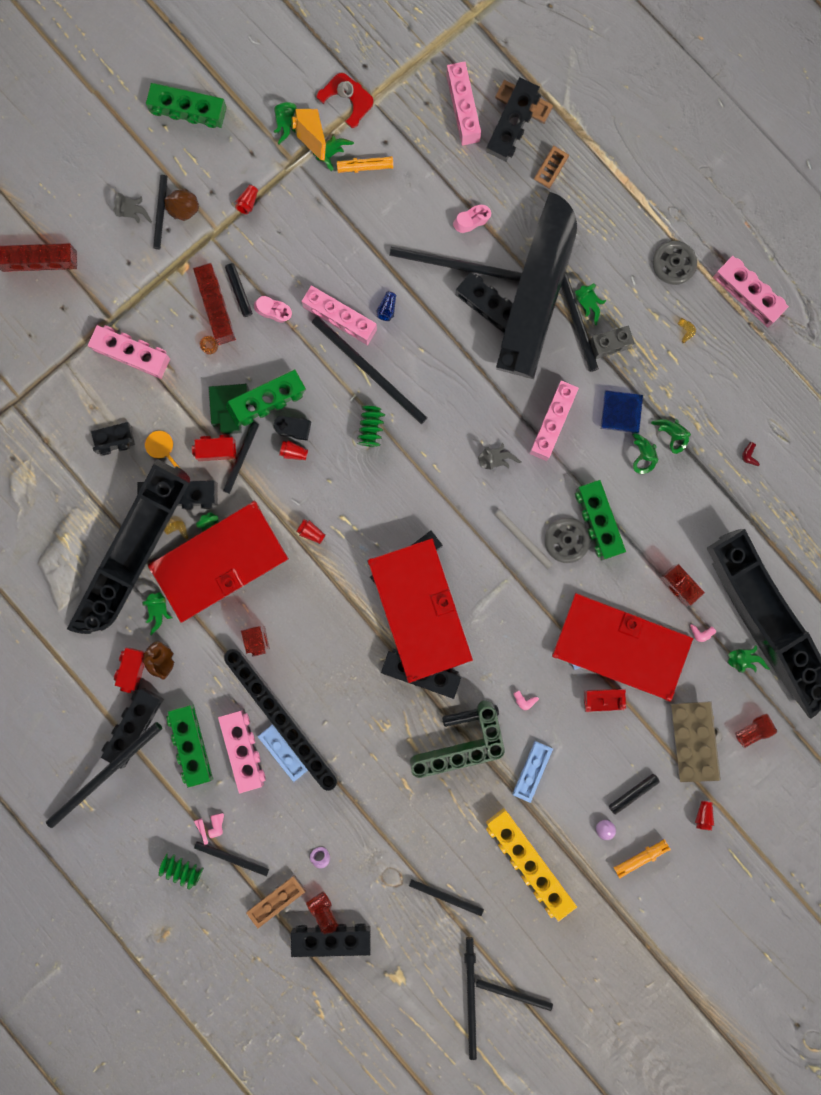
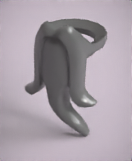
M122 193L117 194L113 209L116 216L135 218L137 223H139L140 218L135 213H140L152 223L147 211L143 207L136 205L142 202V196L137 200L125 198Z
M503 442L496 449L490 450L489 447H485L478 457L480 467L490 470L502 465L509 469V463L502 461L509 458L517 463H522V461L510 452L500 453L504 448Z

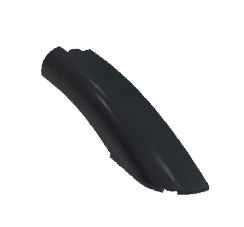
M549 192L525 262L496 369L499 371L530 379L535 377L549 324L577 235V220L572 207L564 198L552 192Z
M158 459L154 462L67 630L80 634H91L95 631H103L114 623L190 483L189 475L177 466L173 468Z
M738 529L719 537L720 540L707 547L714 561L712 565L757 645L806 715L812 719L821 710V655L809 632L804 629L771 579L745 529Z

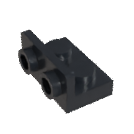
M129 422L91 431L95 446L93 451L100 454V456L109 455L111 451L117 449L125 451L130 449V446L135 445Z

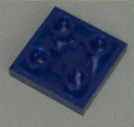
M605 390L600 429L639 433L643 395Z

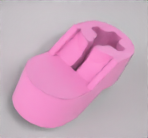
M485 205L474 206L466 212L459 213L453 222V226L460 233L470 232L476 227L486 224L491 217V210Z
M262 296L254 302V309L259 315L279 323L289 320L292 315L288 305L272 300L269 297Z

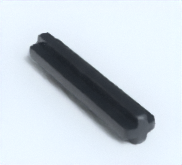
M234 263L227 264L225 269L243 317L251 316L253 312Z
M493 705L494 708H495V710H496L497 716H498V715H499L498 706H497V705ZM477 709L442 717L445 727L479 720ZM491 709L483 710L482 714H489Z
M651 774L611 803L609 809L614 815L618 814L659 784V778L655 774Z

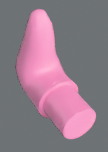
M690 625L693 635L698 642H705L716 633L713 627L701 633L696 626Z
M520 690L513 693L516 703L522 710H529L539 700L538 697H533L526 701Z

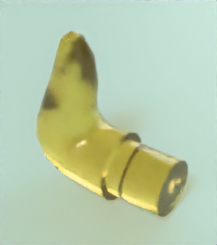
M681 318L678 325L687 331L682 338V343H685L696 334V327L690 321Z
M174 521L164 530L167 535L179 530L181 535L188 539L186 525L182 521Z

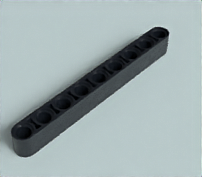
M239 649L228 650L224 655V661L320 787L326 791L334 789L338 782V777L244 653ZM232 652H236L239 656L236 663L230 661V654ZM245 667L251 672L248 678H244L241 674L242 669ZM255 683L262 685V692L259 694L253 690ZM267 698H271L274 701L272 709L265 706ZM278 714L285 715L286 722L284 724L277 722L276 717ZM290 729L298 732L297 739H291L288 736ZM300 746H309L310 753L307 755L302 754ZM314 760L321 762L322 768L320 770L313 769L312 762ZM331 776L334 779V784L326 785L324 777Z

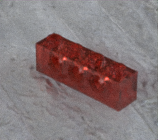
M71 243L0 246V270L2 272L77 269V250Z
M212 263L193 268L215 341L218 345L235 341L236 336Z

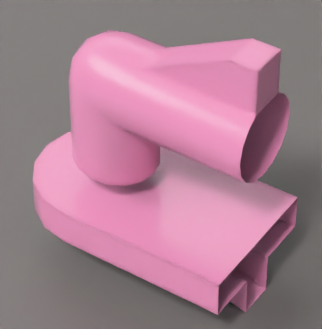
M223 813L210 816L213 829L207 830L210 839L222 835ZM201 818L194 821L202 835L204 845H206L208 841Z

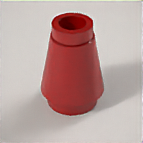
M249 185L235 201V208L240 213L247 215L249 212H252L258 189L253 185Z
M289 440L288 442L283 441L279 456H283V459L306 460L308 449Z
M303 519L296 531L300 534L299 536L319 544L326 535L310 520L307 521Z
M701 801L695 820L697 829L712 831V826H714L712 802Z

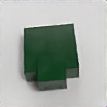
M245 383L208 386L211 425L213 427L220 426L223 435L242 433L241 425H235L226 405L229 400L248 392V385ZM250 404L245 405L247 410L250 411Z

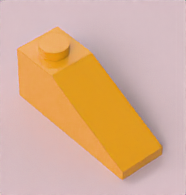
M295 109V117H292V129H295L297 137L320 160H324L326 142L318 109Z

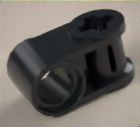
M279 416L274 420V428L279 435L308 441L311 427L310 420ZM282 422H285L287 427H284L283 430H281L278 425H281Z

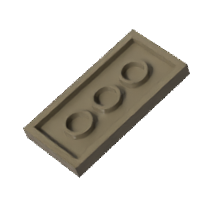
M712 701L671 704L680 782L720 781Z

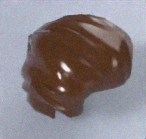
M187 189L175 190L165 198L166 210L174 219L186 221L198 212L199 203L197 197Z
M158 641L150 644L144 653L143 663L145 668L151 675L164 680L174 667L175 662L172 660L174 653L162 642Z

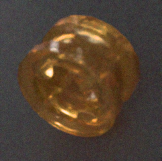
M205 336L200 341V348L205 354L211 355L218 350V343L212 336ZM206 342H213L211 349L209 347L207 349L204 348L206 347Z

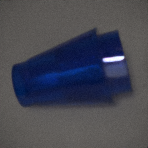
M386 292L376 312L380 320L391 321V318L394 317L397 297L395 293Z

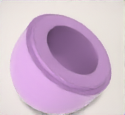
M602 820L596 826V833L603 840H611L616 834V827L611 821Z
M323 847L315 848L310 854V861L316 868H324L330 862V854ZM322 852L325 854L321 861L315 860L317 853Z

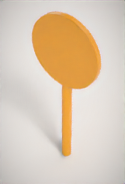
M164 431L152 432L145 441L146 452L156 459L167 457L174 467H179L169 455L173 449L172 437Z

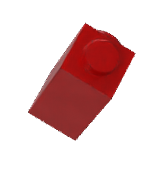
M219 435V438L200 436V439H195V445H192V455L198 461L237 459L236 440L230 437V435Z
M125 648L121 652L119 662H121L120 668L116 670L114 675L115 686L120 687V691L131 693L132 690H138L145 666L143 663L144 651Z

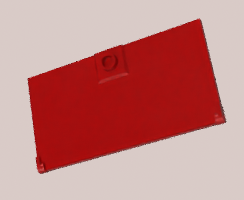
M254 500L219 523L148 564V567L179 621L183 623L289 560L257 502Z
M433 539L367 560L408 683L473 661Z
M575 593L552 657L671 702L694 638Z

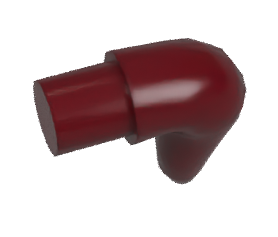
M749 442L743 451L742 460L745 463L760 466L759 462L752 457L756 444Z

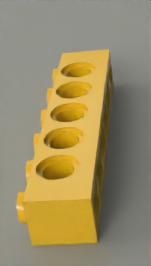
M505 808L486 821L488 825L486 828L487 832L492 838L496 836L499 840L498 847L504 854L508 853L512 858L509 860L515 870H521L523 873L521 878L526 885L533 886L535 889L533 894L539 902L544 901L547 905L545 910L551 918L555 917L559 922L577 908L574 901ZM503 829H510L511 834L509 837L503 838L501 831ZM515 845H522L523 849L520 853L516 854L513 852ZM527 861L534 862V867L532 869L528 870L524 868V865ZM539 877L546 878L544 885L536 884ZM557 893L558 898L555 901H549L548 897L550 894Z

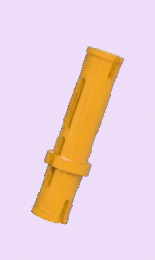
M392 156L368 159L353 158V160L337 161L338 173L393 169Z
M662 839V841L651 847H645L644 851L613 868L619 879H621V877L644 864L656 861L657 857L671 849L668 847L669 845L666 840Z

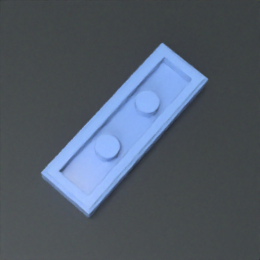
M273 724L257 736L293 782L308 771Z
M534 741L512 793L513 796L531 803L553 748Z

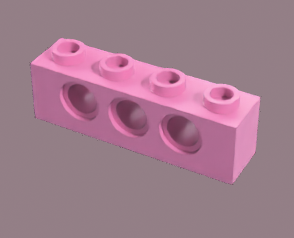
M466 62L447 65L446 77L461 145L480 142L481 129Z
M734 256L713 276L723 288L767 328L789 307L782 297L773 293L769 285L762 283L756 273L749 271L744 266V263ZM734 275L740 276L741 281L736 280ZM748 287L753 288L755 294L750 293ZM762 300H766L769 304V307L765 306L762 303Z
M312 285L301 301L304 309L319 316L367 346L377 331V324Z
M96 326L88 344L89 348L162 379L170 361L165 350L159 347L155 349L150 348L149 344L142 340L138 342L131 340L132 337L125 333L119 335L109 326ZM112 340H117L115 346L109 347ZM134 347V351L131 354H126L128 348ZM147 354H151V359L144 362V357Z
M564 381L559 383L529 454L545 461L550 458L579 389L578 387Z
M241 710L218 717L239 794L262 787L266 777L263 769L260 770L258 762H261L258 751L254 750L255 737L248 728L250 724L248 714ZM235 727L242 729L243 734L241 737L234 735L233 730ZM240 746H245L248 749L246 756L239 753L238 749ZM245 765L252 766V774L249 775L244 772Z

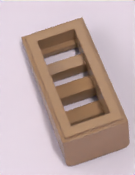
M553 145L534 180L550 189L569 158V154ZM553 154L562 159L561 163L552 158ZM551 161L552 163L556 164L558 168H554L553 166L549 165L548 162ZM545 167L555 172L554 175L544 170ZM544 174L551 180L548 182L541 178L540 175Z

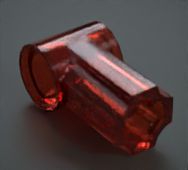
M763 714L755 718L752 724L735 732V735L742 747L746 748L760 739H766L775 735L778 731L769 715Z
M322 891L307 901L306 905L310 913L316 918L321 932L327 934L336 930L338 922L331 910V901L326 893Z

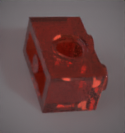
M679 564L673 565L660 577L663 583L684 606H691L705 593Z
M265 626L241 630L246 654L251 653L252 657L266 654L265 650L270 649Z

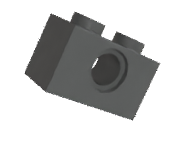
M629 325L592 336L590 340L595 359L631 349L635 343Z

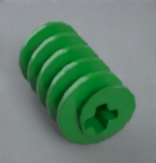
M362 406V410L365 412L361 414V417L365 420L360 421V425L363 427L359 428V432L363 435L357 437L361 442L356 444L366 447H378L381 444L376 442V439H382V436L378 435L377 432L383 431L378 425L384 424V421L379 418L385 417V414L381 412L382 409L379 407Z
M167 853L160 865L158 875L162 877L166 873V880L173 876V883H177L180 880V886L182 887L187 883L188 890L196 886L204 868L202 867L199 871H196L197 864L189 868L190 861L183 865V858L176 862V855L173 854L168 858Z

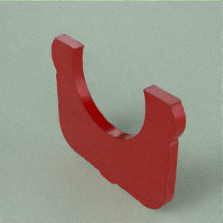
M338 73L324 89L318 91L317 99L324 104L329 97L339 95L337 88L341 82L349 81L353 86V94L348 97L353 104V113L345 123L351 128H355L372 108L374 103L373 97L362 88V85L355 82L347 74Z

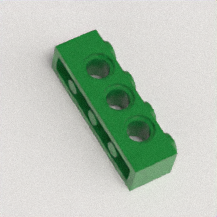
M151 83L146 100L149 112L155 116H169L173 120H187L191 124L201 123L209 128H222L227 108L223 98ZM171 101V104L165 105L166 102ZM186 105L190 106L187 109H183V107ZM204 109L208 110L206 113H200Z
M294 369L229 400L226 408L236 426H247L253 422L254 418L258 416L263 418L270 414V410L275 408L279 410L285 407L286 403L291 400L293 402L303 398L306 388ZM283 388L287 390L288 394H281L279 389ZM262 397H269L271 403L264 402ZM250 404L254 406L255 410L249 411L245 405Z
M601 480L578 487L575 497L578 504L581 503L583 511H581L582 517L585 522H588L590 527L588 529L590 539L595 541L596 547H594L596 556L600 557L602 561L625 553L626 549ZM590 498L597 501L596 508L589 506L588 500ZM596 516L602 517L604 521L602 526H598L595 523ZM603 534L610 537L609 544L602 542L601 536Z
M194 704L168 711L166 719L168 726L172 727L173 734L171 739L173 745L177 746L178 753L176 758L178 764L182 765L183 772L181 773L183 783L189 788L212 781L213 775ZM181 722H185L188 725L187 732L180 730ZM186 741H190L193 744L192 751L185 749ZM191 760H195L198 763L197 770L190 768L189 763Z

